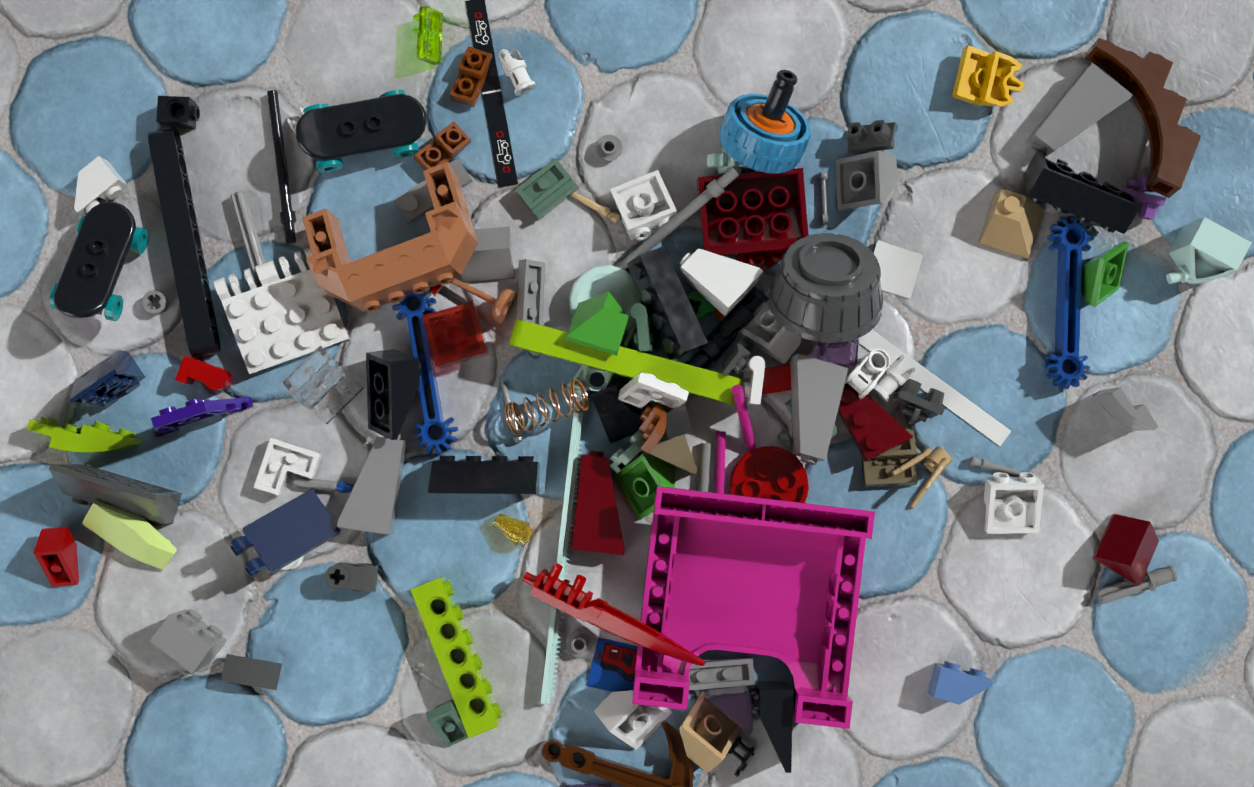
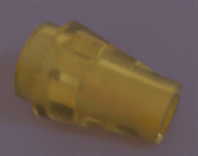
M503 513L497 516L493 524L516 546L519 544L524 547L534 531V528L530 527V523Z

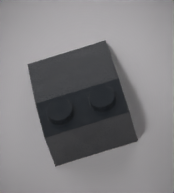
M395 349L366 352L368 429L391 440H397L420 385L422 368L419 358Z
M755 681V688L750 689V704H753V709H756L785 772L791 773L793 690L787 682Z

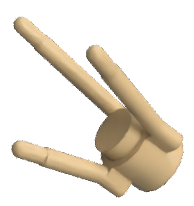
M937 446L933 451L927 447L922 454L891 472L895 476L921 460L926 459L924 465L932 474L910 504L912 509L915 508L939 474L952 461L951 456L941 447Z

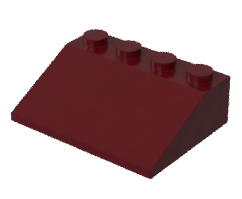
M795 168L788 172L777 174L764 172L740 173L736 179L724 188V192L717 198L713 197L699 209L704 250L718 255L788 249L797 240L809 236L803 168ZM723 175L698 177L696 180L697 196L707 189L706 186L712 180H718Z

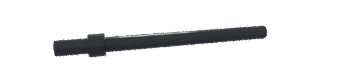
M270 90L267 91L282 209V212L279 213L280 222L284 225L286 244L296 243L294 227L296 214L295 211H292L278 91Z

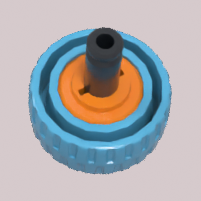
M789 70L777 72V79L773 82L769 95L745 94L738 96L730 103L724 115L719 131V139L723 149L734 160L753 170L773 174L788 172L798 165L811 136L810 125L799 110L788 104L794 91V85L798 80L797 76Z

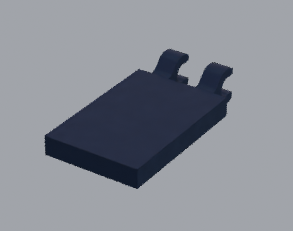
M310 489L245 526L242 530L245 536H240L231 541L232 546L230 548L235 556L240 555L251 547L255 549L259 557L245 564V571L252 578L266 568L271 574L277 572L340 534L341 530L337 527L336 522L314 490Z

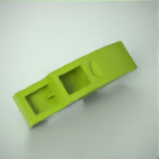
M41 416L40 420L30 419L27 430L50 436V448L63 451L86 453L115 452L141 445L143 439L134 437L135 432L119 428V431L116 432L109 430V424L94 421L93 425L83 424L82 427L72 424H66L63 427L56 425L57 420Z

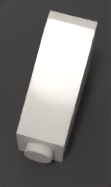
M699 248L693 254H686L679 263L681 266L679 277L725 317L760 281L763 270L759 267Z

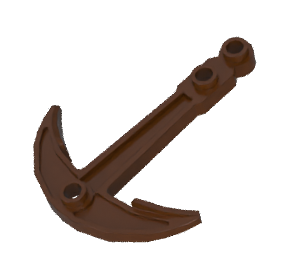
M666 720L661 722V725L668 740L669 758L672 760L669 777H663L599 757L592 751L572 744L563 745L558 739L547 740L542 749L543 757L549 762L559 761L563 767L586 775L593 774L624 787H693L692 761L686 755L681 735ZM556 745L558 752L551 753L548 749L549 746ZM579 753L583 756V760L576 762L573 756Z

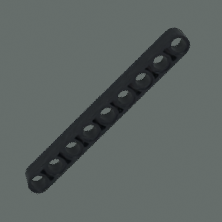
M176 128L148 133L149 148L188 349L192 357L218 353L221 351L220 337L181 138Z

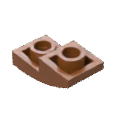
M469 46L467 47L458 66L459 75L449 94L451 100L475 107L490 67L492 54Z
M452 122L437 133L432 142L414 154L413 159L423 170L445 162L449 163L471 142V139L455 122Z
M658 402L653 407L648 405L640 416L643 422L639 430L643 432L642 437L645 438L641 449L648 454L652 452L663 437L666 429L665 407Z

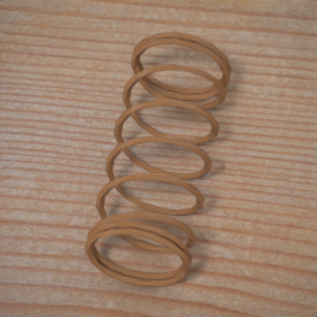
M578 379L571 380L570 392L564 383L561 384L562 395L570 407L568 415L560 413L558 397L555 391L549 388L550 401L557 411V417L554 420L547 417L545 400L537 392L536 402L545 417L543 424L535 422L533 405L527 397H524L525 411L533 422L532 427L529 429L525 428L524 418L518 404L514 401L507 403L505 406V418L509 428L513 433L519 435L524 430L531 431L535 424L542 427L547 420L556 422L559 415L567 418L572 410L576 413L587 411L589 399L585 387ZM574 382L581 390L582 406L577 399ZM563 386L568 393L570 403L565 396ZM551 391L553 392V394H554V396H555L556 403H557V408H556V406H555V404H554V402H553V399H552V397H551ZM538 395L541 397L542 402L544 404L545 413L543 412L540 406ZM525 400H527L530 404L533 418L531 417L527 409ZM572 400L579 411L572 407ZM509 406H511L512 414L520 426V431L514 427L511 421Z

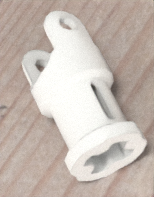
M502 49L499 52V59L506 76L510 77L515 87V95L521 96L532 91L536 84L534 81H531L526 71L527 65L520 53L515 49L510 52Z
M904 355L898 357L885 371L886 374L872 389L884 402H888L890 400L889 396L899 386H903L916 372V368L913 367L903 376L899 373L898 366L905 360Z

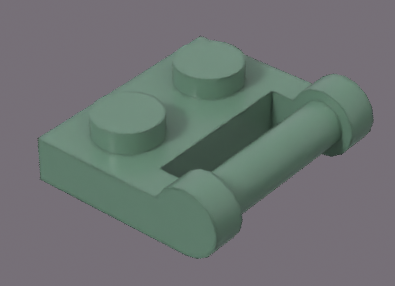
M640 303L634 304L630 309V314L636 319L637 331L634 332L635 346L639 347L640 352H660L659 334L652 324L647 307Z

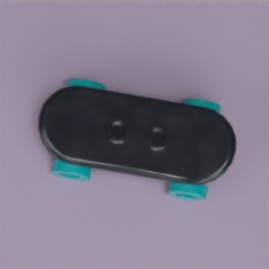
M393 90L383 93L379 98L329 106L328 104L308 106L303 109L304 114L298 120L295 131L300 148L310 157L319 160L316 162L318 172L326 173L343 168L342 158L387 149L393 150L395 158L414 156L419 151L418 144L415 141L425 131L427 118L423 105L417 99L406 95L404 90Z
M104 202L91 208L79 220L76 230L77 237L59 282L54 284L50 292V307L71 318H85L95 314L101 315L104 309L106 320L118 321L123 310V298L121 295L112 293L129 248L134 253L143 254L148 244V230L136 227L135 219L128 208L117 202Z

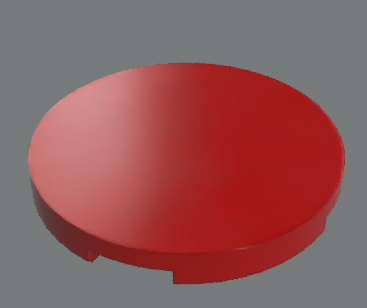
M763 446L746 453L736 463L730 478L731 495L805 503L809 490L808 477L801 461L790 451L776 446Z

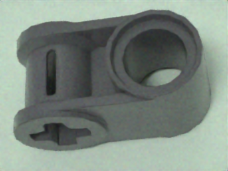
M337 563L326 571L325 581L328 586L334 589L376 592L378 565L369 563ZM340 570V574L345 575V578L339 582L338 578L333 576V573Z

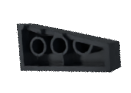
M1037 149L1023 174L1027 194L1032 201L1039 204L1048 203L1061 213L1066 214L1070 212L1086 223L1093 221L1109 232L1114 233L1118 231L1125 234L1141 208L1136 196L1106 181L1100 185L1098 180L1085 171L1077 174L1072 168L1067 166V162L1058 159L1055 163L1045 158L1046 152Z

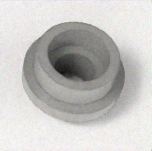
M605 135L597 142V153L603 160L613 161L621 155L622 143L614 135ZM611 143L614 145V149L606 151L605 145Z
M575 631L568 636L566 648L572 656L584 657L592 649V639L584 631ZM576 640L584 642L582 649H577L574 646Z

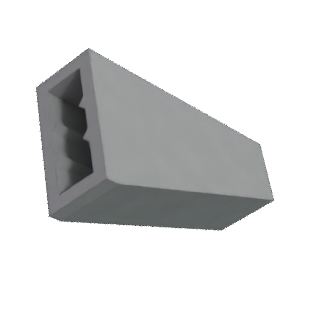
M1091 63L1081 72L1027 141L1035 152L1037 149L1046 152V156H1048L1128 101L1133 94L1095 64Z
M797 354L791 357L790 361L793 455L800 456V461L816 465L817 461H824L827 457L848 368Z
M400 434L397 440H391L386 437L376 438L337 521V527L387 535L393 534L407 441L400 440Z

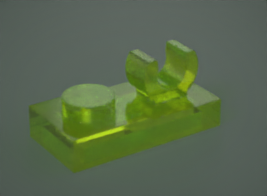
M422 6L420 7L419 14L413 16V19L419 21V28L413 29V32L418 34L417 59L432 65L441 64L443 13L431 7Z

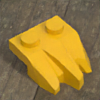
M969 45L963 47L952 97L973 105L1001 107L1011 104L1013 99L1009 92H1020L1025 86L1013 74L1021 69L1022 64L1013 57L997 51L988 53Z

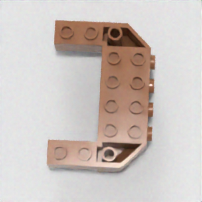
M445 162L423 171L434 206V210L425 213L430 233L356 261L349 258L339 219L328 209L325 208L302 217L312 256L307 257L306 260L318 286L334 298L363 312H373L378 310L381 305L389 302H400L405 299V296L413 293L421 294L427 292L429 287L437 284H449L454 278L461 276L478 245V240L458 174L452 166Z

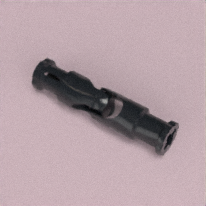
M754 286L741 302L728 313L726 320L720 322L706 337L708 343L699 347V351L694 357L684 364L707 369L713 361L716 362L736 339L738 331L746 327L755 317L754 313L762 303H767L768 297ZM717 332L721 334L723 339L728 340L725 344L716 345L713 343Z

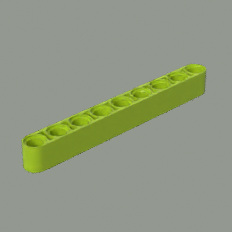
M515 319L508 344L520 349L629 378H634L640 372L650 373L656 376V379L679 385L681 389L689 391V394L735 405L732 387L734 385L742 386L743 382L740 378L726 376L722 373L621 346L616 356L566 341L568 332Z

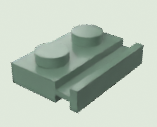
M554 158L517 187L515 191L536 218L540 220L575 193L579 186L573 181L559 161Z

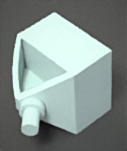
M1206 217L1182 227L1169 251L1170 256L1178 267V271L1167 274V282L1169 284L1180 281L1182 283L1200 284L1229 275L1238 270L1252 242Z

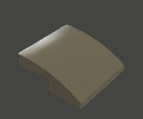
M914 429L907 430L913 436L911 440L865 462L862 456L864 488L906 486L918 483L916 464L895 476L891 474L893 470L917 455Z

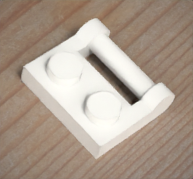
M754 356L746 360L748 365L742 371V388L747 406L761 404L765 361L760 356Z

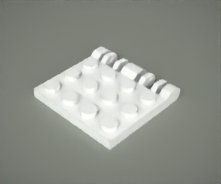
M310 247L304 249L306 257L312 256ZM300 251L295 252L294 258L301 273L292 275L288 260L284 256L279 258V263L286 278H280L273 260L255 266L262 284L261 287L257 286L250 268L244 270L245 279L251 289L247 292L242 293L239 280L234 274L229 275L228 278L235 296H232L224 277L214 281L215 289L222 302L249 374L350 339L335 298L318 286L311 270L307 269Z

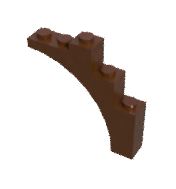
M1098 38L1088 50L1085 59L1104 69L1122 87L1133 94L1131 98L1142 115L1150 144V170L1145 187L1170 198L1182 188L1201 135L1192 132L1191 129L1177 125L1187 98L1178 95L1175 91L1163 88L1173 62L1165 59L1162 55L1150 51L1142 58L1134 52L1114 45L1110 41Z

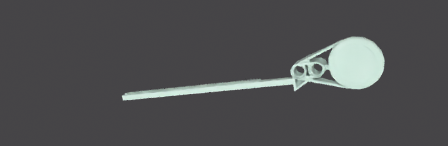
M612 265L595 266L583 272L572 286L569 295L571 321L578 303L609 291L625 314L629 315L624 335L629 334L622 346L626 348L637 326L636 319L630 314V309L636 303L643 304L635 280L626 270ZM582 365L572 380L578 379L581 381L586 391L597 392L608 387L614 373ZM594 373H601L605 377V382L602 386L593 387L591 385L590 378ZM574 382L576 396L579 403L582 406L583 401L581 390L579 389L578 385ZM574 404V409L579 411V409ZM583 412L573 413L556 562L563 567L558 578L562 581L568 579L565 575L569 573L565 570H569L566 565H570V563L566 561L570 560L567 556L571 555L568 551L572 550L568 546L572 545L569 541L573 540L569 536L573 535L570 533V531H573L570 527L574 526L571 522L575 521L571 517L575 516L572 512L576 511L572 508L576 506L573 502L577 501L574 499V497H577L574 493L578 492L575 490L578 487L575 483L579 482L576 480L579 477L576 473L580 472L577 470V468H580L578 463H581L578 459L582 458L579 456L582 453L579 449L583 448L580 446L583 443L580 441ZM551 606L540 704H550L551 697L555 696L552 692L556 691L553 689V687H556L553 683L557 681L554 679L557 677L554 673L558 672V670L554 668L558 667L555 663H558L559 660L555 658L559 657L556 653L560 652L557 648L561 647L558 645V643H561L558 639L562 636L558 634L562 633L559 629L563 627L559 624L563 623L560 619L564 617L560 614L564 612Z

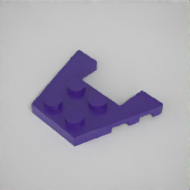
M251 397L221 400H202L198 398L185 402L186 407L176 409L173 406L159 410L160 415L152 417L151 421L155 436L160 437L179 431V427L222 413L233 414L254 406Z

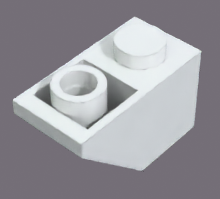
M98 156L78 172L74 209L83 216L94 206L120 196L123 192L122 189L127 186V183L107 160Z

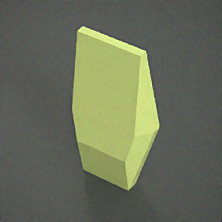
M98 500L93 502L81 523L124 554L162 570L166 568L177 551L171 542L144 518Z

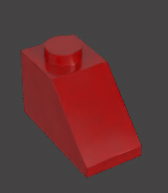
M68 526L41 529L33 553L52 587L78 585L77 544Z

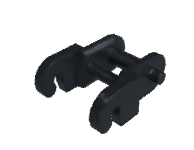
M741 736L734 740L728 751L729 754L732 753L741 761L740 766L734 773L736 777L740 775V771L747 767V759L755 754V747L749 748L741 742ZM737 746L746 752L743 757L734 751Z

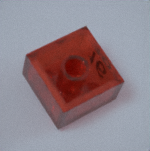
M474 302L422 315L436 367L444 368L490 355L478 309Z

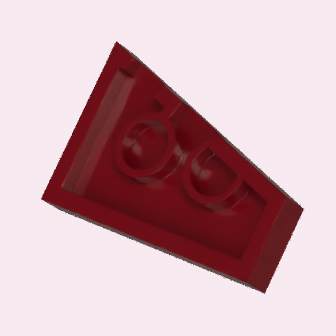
M848 383L844 384L838 413L865 462L913 438L907 430L868 394L860 399L858 397L859 393Z

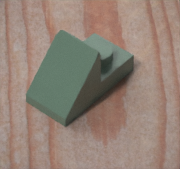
M454 700L426 712L428 722L447 747L468 738Z

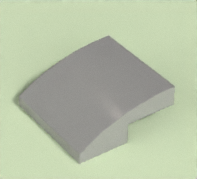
M1121 387L1104 389L1094 395L1103 409L1123 426L1133 431L1155 430L1158 428L1144 404L1132 406Z

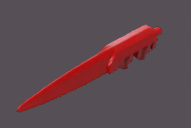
M553 563L550 572L543 569L538 576L526 572L523 577V582L533 586L532 596L583 622H588L606 632L660 654L698 666L705 665L701 658L657 630L610 606L608 602L600 598L592 600L593 592L588 591L586 593L582 591L586 582L584 576L577 575L573 585H570V581L567 579L564 581L558 579L563 568L558 563Z

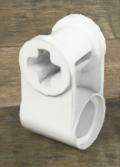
M874 349L861 358L847 373L845 384L848 383L859 393L858 397L860 399L864 398L875 387L879 378L889 368L890 357L887 352L882 349Z

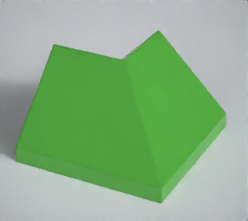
M1123 241L1095 256L1082 266L1081 293L1091 306L1096 307L1119 290L1129 242Z
M609 291L578 303L565 340L617 356L629 315L625 314Z
M644 453L612 476L639 521L653 513L657 486L675 488L676 466L653 455Z

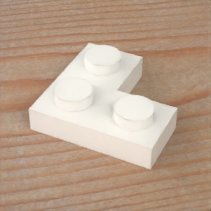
M640 372L620 389L618 400L639 408L644 407L653 400L670 408L677 409L687 401L689 391L681 389L675 383H666L656 379V376L653 374Z
M270 438L253 488L280 496L289 472L314 479L322 454Z

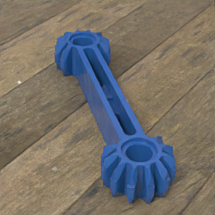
M1073 215L1069 216L1067 220L1063 217L1058 219L1057 225L1053 224L1050 227L1053 234L1047 236L1049 241L1054 242V244L1049 246V249H1058L1055 355L1051 353L1046 355L1050 363L1044 364L1043 368L1050 370V373H1047L1045 378L1050 379L1054 377L1052 385L1059 386L1061 384L1062 389H1069L1070 385L1078 387L1080 385L1079 380L1083 381L1088 378L1083 371L1091 368L1083 364V361H1086L1088 356L1079 357L1082 251L1087 252L1091 249L1087 242L1093 241L1094 237L1087 234L1092 227L1087 226L1084 228V221L1079 219L1076 222ZM1067 232L1073 234L1075 238L1074 244L1067 241ZM1064 360L1069 362L1071 366L1068 374L1062 369Z
M429 289L421 294L413 293L405 296V299L400 301L399 304H394L392 309L400 311L396 315L398 320H402L407 316L413 356L419 358L422 368L419 393L425 424L415 423L414 427L421 429V433H415L413 436L414 438H423L418 443L419 448L428 444L426 453L431 454L435 447L436 453L440 455L443 451L442 445L447 450L452 449L447 441L457 442L458 438L450 435L451 432H457L459 429L458 427H449L454 422L453 417L448 418L446 421L443 419L426 318L427 312L431 314L436 313V310L429 307V305L436 304L437 300L429 298L432 295ZM413 298H419L421 302L419 309L416 311H410L408 307L410 300ZM417 319L420 321L425 351L423 353H420L415 324ZM427 384L431 386L435 410L434 419L431 418L426 389ZM435 425H439L443 432L438 440H434L430 436V429Z

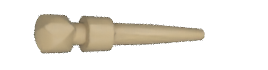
M577 193L571 195V197L599 212V215L605 218L609 217L612 222L618 223L620 221V214L611 212L610 208L601 206Z

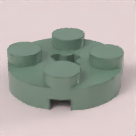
M640 430L629 439L632 445L626 451L620 448L610 458L613 461L610 467L616 473L621 470L618 467L621 462L626 466L642 450L641 447L645 438L642 437L643 432Z

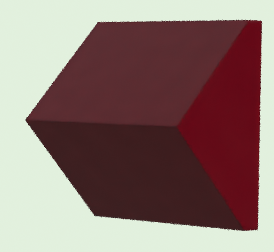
M1113 514L1093 559L1139 586L1159 543V539L1150 521Z

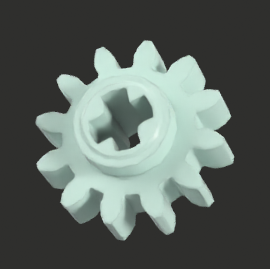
M719 148V154L707 155V167L717 168L718 174L724 175L732 167L738 174L741 173V169H751L734 160L723 148Z

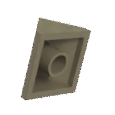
M684 434L657 444L650 453V455L694 475L697 472V467Z

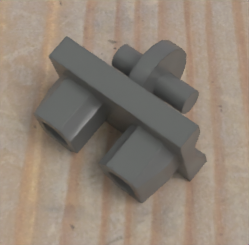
M876 120L871 125H861L859 122L851 123L847 134L850 139L848 150L854 153L866 151L884 152V150L894 149V137L898 130V125L896 122L885 123L884 120Z
M908 379L901 390L895 392L893 398L913 406L912 408L903 406L901 413L908 415V424L914 425L917 419L926 422L928 415L920 412L921 410L935 416L943 414L945 408L941 405L944 392L929 388L926 398L922 399L917 397L922 384Z

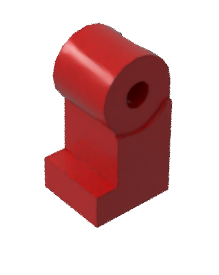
M188 356L183 357L175 378L176 381L192 385L195 379L203 382L207 388L217 391H225L230 388L233 380L229 371Z

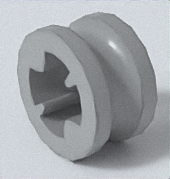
M153 290L144 295L142 304L147 312L162 314L167 310L169 301L164 293ZM160 296L159 304L161 306L159 308L153 307L152 309L150 307L153 303L151 298H158Z

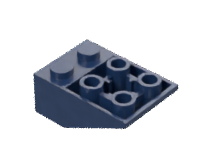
M118 350L75 379L69 401L73 404L108 407L117 402V396L126 391L128 393L140 386L139 382L146 377L129 352Z

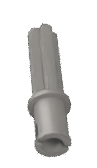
M1168 565L1152 572L1146 571L1139 586L1129 580H1125L1098 589L1097 596L1102 604H1106L1146 590L1155 591L1158 586L1177 581V575L1174 568Z

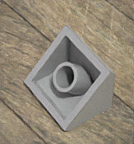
M510 227L474 229L478 245L461 275L462 282L514 278Z

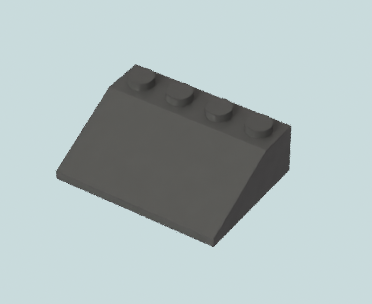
M50 464L49 471L63 495L72 497V502L88 505V502L93 503L95 500L148 519L147 522L156 527H163V524L173 523L182 495L180 492L85 464Z

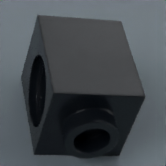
M158 96L156 122L165 128L196 129V121L200 119V109L195 101L190 97ZM179 108H184L182 116L176 118V111Z

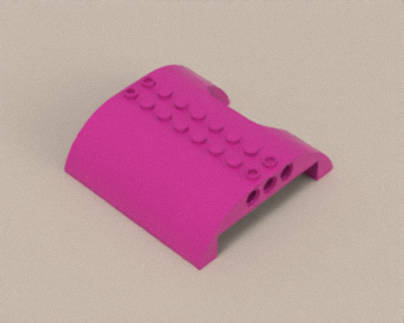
M657 486L640 621L672 639L696 656L709 650H724L767 655L780 659L788 666L792 674L795 723L850 729L853 701L848 695L865 542L866 538L872 539L875 511ZM637 645L632 704L687 710L690 686L689 672L692 664Z

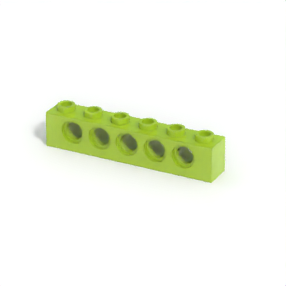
M440 576L410 589L468 738L498 727L501 722L500 718L503 717L499 704L497 702L493 703L490 696L493 693L491 683L488 678L484 679L480 669L483 668L482 660L479 654H474L470 644L474 643L469 629H464L461 622L464 619V615L460 605L454 604L451 596L454 594V590L450 580L445 581L444 576ZM435 599H440L445 603L444 612L439 613L433 609V601ZM444 624H451L455 628V635L453 637H447L443 634L442 627ZM461 649L465 654V659L463 661L454 660L452 650ZM466 673L471 674L475 680L474 685L467 686L463 684L461 676ZM475 698L481 699L484 702V709L475 710L471 706V700Z

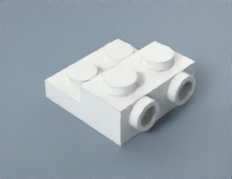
M658 170L610 189L631 240L637 239L642 241L649 238L651 232L660 229L677 214L674 203Z
M997 472L993 474V477H986L984 530L987 534L1039 533L1044 484L1035 474L1022 472L1019 474V477H1010L1007 473Z

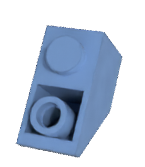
M945 661L944 665L935 663L928 694L933 698L960 705L991 687L993 681L985 677L986 672L970 668L969 672L960 670L961 665Z

